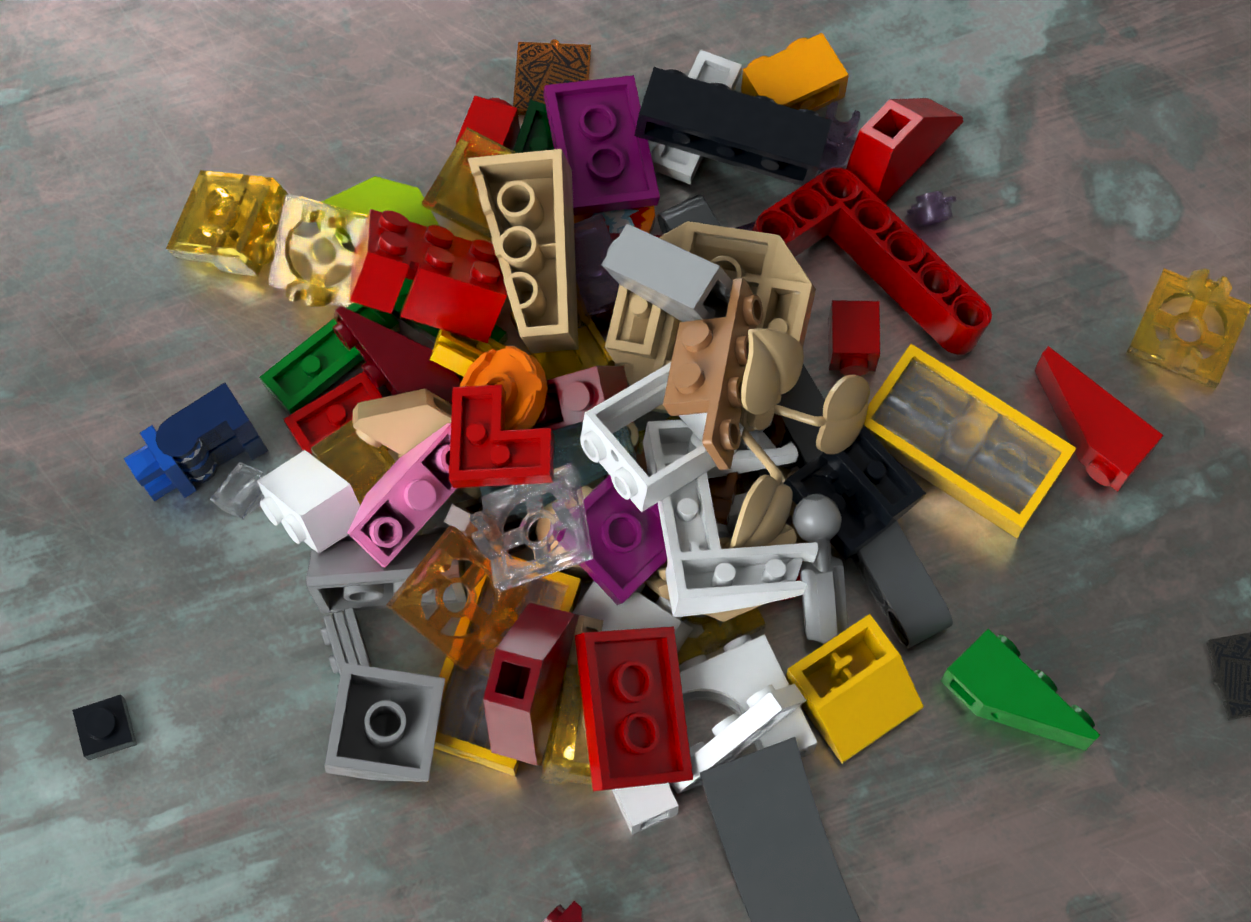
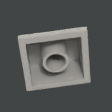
M343 662L325 759L326 773L376 781L428 782L445 678Z

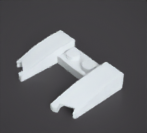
M682 419L647 422L643 446L649 477L703 444ZM765 429L749 432L776 466L796 462L798 451L792 442L781 448H776L763 432ZM742 438L736 454L733 455L731 469L719 470L715 466L657 502L668 560L665 574L673 618L748 608L800 596L805 592L807 583L796 580L802 562L815 561L819 549L817 542L721 549L708 478L727 476L728 473L733 472L741 474L765 469V466Z

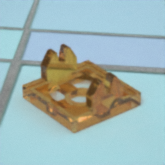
M449 526L386 606L458 667L467 670L483 649L491 650L500 644L503 640L502 633L504 630L510 629L518 619V614L514 609L529 590L455 526ZM452 560L472 562V565L461 578L451 577L447 579L441 574V572L450 569ZM486 574L491 580L494 591L493 609L490 615L476 604L477 594L475 587ZM454 583L463 584L469 594L466 607L458 612L449 611L443 602V594L446 588ZM433 588L436 591L435 601L438 608L427 620L421 604L422 594ZM466 616L479 627L475 632L463 636H450L440 632L451 617L461 618Z

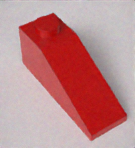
M1048 346L1043 351L1034 371L1071 445L1076 447L1075 453L1079 462L1086 467L1087 473L1093 480L1103 486H1111L1118 492L1153 452L1164 435Z

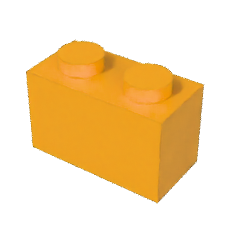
M820 33L809 39L806 37L799 38L777 54L770 57L760 56L750 62L742 72L741 93L753 97L765 96L774 100L777 104L797 110L808 109L817 111L845 97L849 74L824 34Z

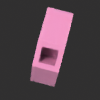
M451 423L444 425L392 465L365 495L347 532L384 568L388 566L457 489L453 488L449 481Z

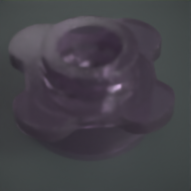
M943 191L919 195L916 197L917 204L912 205L911 209L907 210V214L915 215L917 226H927L953 218L951 206L952 203L957 201L956 196L944 198Z

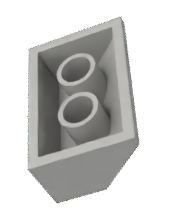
M434 527L423 531V535H415L388 566L384 568L351 536L347 535L320 554L311 549L306 576L307 588L322 614L335 613L349 608H353L354 611L467 602L463 541L449 528Z

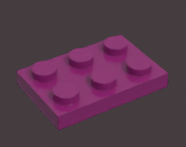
M634 75L545 85L543 95L554 149H562L572 169L574 216L657 206L660 194L649 143L646 139L634 136L641 109Z

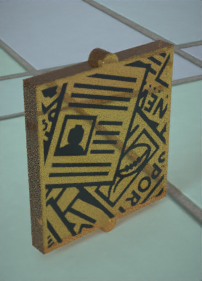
M556 39L551 40L550 43L518 42L513 107L518 108V115L526 114L530 100L545 104L543 95L545 85L589 80L591 45L561 44Z

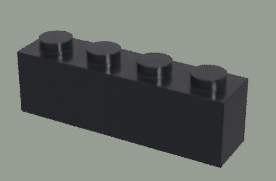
M654 67L639 112L634 136L803 186L816 176L832 120L820 117L818 113L812 110H797L777 104L774 100L765 96L753 97L733 91L722 83H706L690 78L678 70H663Z

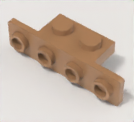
M744 278L733 279L726 317L679 323L663 400V406L670 416L707 413L702 443L719 470L731 469L734 450H737L740 446L741 433L739 422L743 407L741 389L749 354L748 330L757 329V325H760L763 320L762 302L758 295L753 294Z

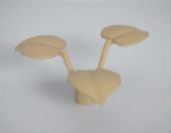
M757 328L748 330L749 354L741 389L743 407L740 424L744 427L741 438L769 471L770 476H760L749 489L742 504L729 548L757 547L769 544L783 529L792 504V489L786 484L781 483L783 478L782 472L749 433L750 431L765 429L772 421L774 414H778L809 425L821 426L816 439L817 449L826 454H837L844 451L855 441L867 415L868 399L870 396L869 384L863 377L855 374L844 376L831 388L823 405V416H812L777 405L781 401V394L791 390L798 381L803 366L804 352L802 345L797 339L775 329Z

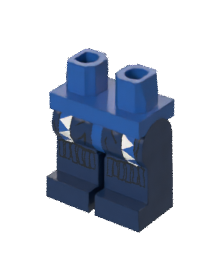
M223 383L166 419L157 431L151 425L140 432L146 445L125 457L124 460L142 487L144 486L150 497L156 501L176 488L186 498L197 491L193 484H201L210 480L215 475L219 466L242 452L246 451L251 460H254L266 453L268 449L227 384Z

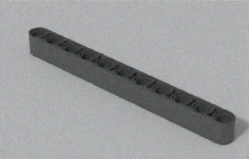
M699 194L657 215L663 235L687 221L721 226L704 197ZM804 364L798 381L791 390L781 395V401L777 405L812 416H823L825 399ZM781 416L785 423L787 441L789 443L792 442L797 448L800 459L797 466L801 469L823 453L816 447V439L821 426L817 427ZM897 521L851 556L895 634L905 647L910 648L952 626V617L944 599Z

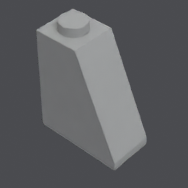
M628 223L619 237L611 243L607 256L601 265L621 286L682 322L726 317L733 281L719 265Z

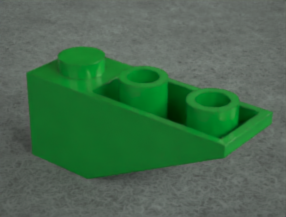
M989 629L947 668L940 680L976 716L1085 751L1100 736L1094 729L1095 723L1087 712L1077 705L1070 707L1056 693L1058 690L1057 686L1048 675L1041 670L1035 669L1033 671L1019 658L1021 655L1020 651L1011 640L1001 634L996 636Z

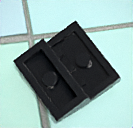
M864 425L855 441L844 451L837 454H826L823 452L819 457L789 476L784 484L792 489V500L796 505L804 497L812 494L825 495L835 502L841 513L842 520L839 531L830 540V543L845 560L895 523L926 494Z

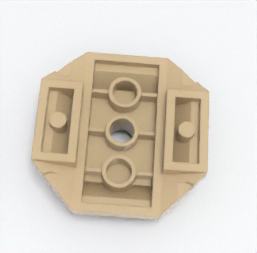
M687 221L659 237L664 241L719 265L732 281L733 279L744 278L753 294L758 295L762 302L763 320L760 325H757V328L775 329L787 333L797 339L803 348L816 288L780 235ZM619 284L605 349L617 366H624L627 381L631 386L672 361L679 323L682 321ZM663 404L651 410L669 414Z

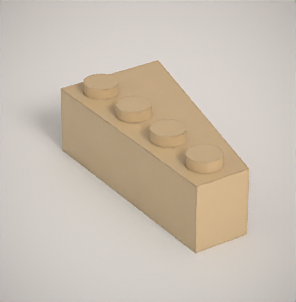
M562 149L468 158L521 339L532 354L579 350L572 169Z

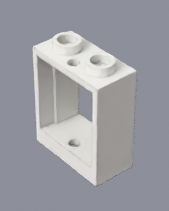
M671 362L584 414L580 442L585 454L591 461L599 462L611 476L612 483L617 492L624 499H631L641 512L717 466L702 444L649 477L613 435L614 432L663 404ZM707 413L679 415L702 442ZM739 422L740 433L742 435L744 427Z

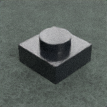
M121 694L72 710L83 756L87 760L99 758L137 745L127 703Z

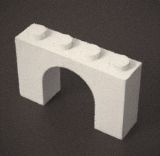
M765 634L753 640L750 635L741 636L727 643L723 647L724 653L708 660L705 655H699L679 666L684 703L693 700L715 701L729 707L739 717L750 709L746 701L762 688L772 685L777 690L789 686ZM799 706L758 739L755 745L757 750H761L796 737L801 758L814 753L818 742ZM582 715L583 728L586 732L584 715ZM669 784L612 790L632 835L678 815L679 805Z

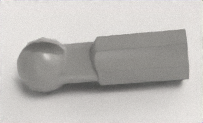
M812 494L804 497L795 507L793 524L802 539L808 543L817 542L819 548L815 561H804L800 568V581L807 583L805 592L802 595L805 634L807 640L827 643L849 628L844 567L841 559L831 556L830 540L840 529L842 517L832 499L825 495Z

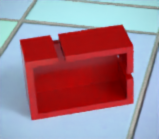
M370 209L352 256L349 301L392 314L405 278L413 280L402 307L401 317L488 343L507 297L504 276L493 244L485 240L476 239L470 241L454 236L451 231L438 225L426 227L410 222L405 216L394 211L379 212Z

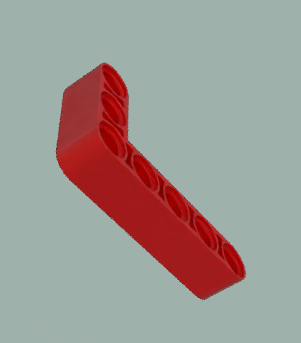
M833 167L825 170L763 211L757 217L752 231L780 235L794 257L829 235L942 348L950 353L965 355L971 352L991 322L992 312L986 301L855 174L847 169Z

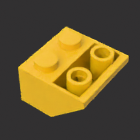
M868 614L789 667L785 676L789 685L795 684L807 700L800 705L841 764L924 707L901 655L871 614Z

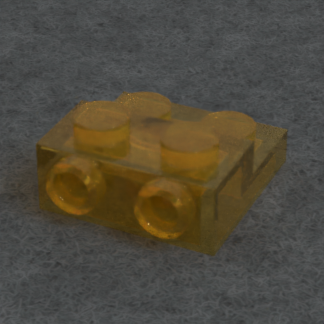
M200 170L166 250L175 258L213 263L221 272L258 277L263 264L271 263L275 257L276 245L274 238L280 224L288 223L292 216L293 209L290 201L292 197L272 177Z

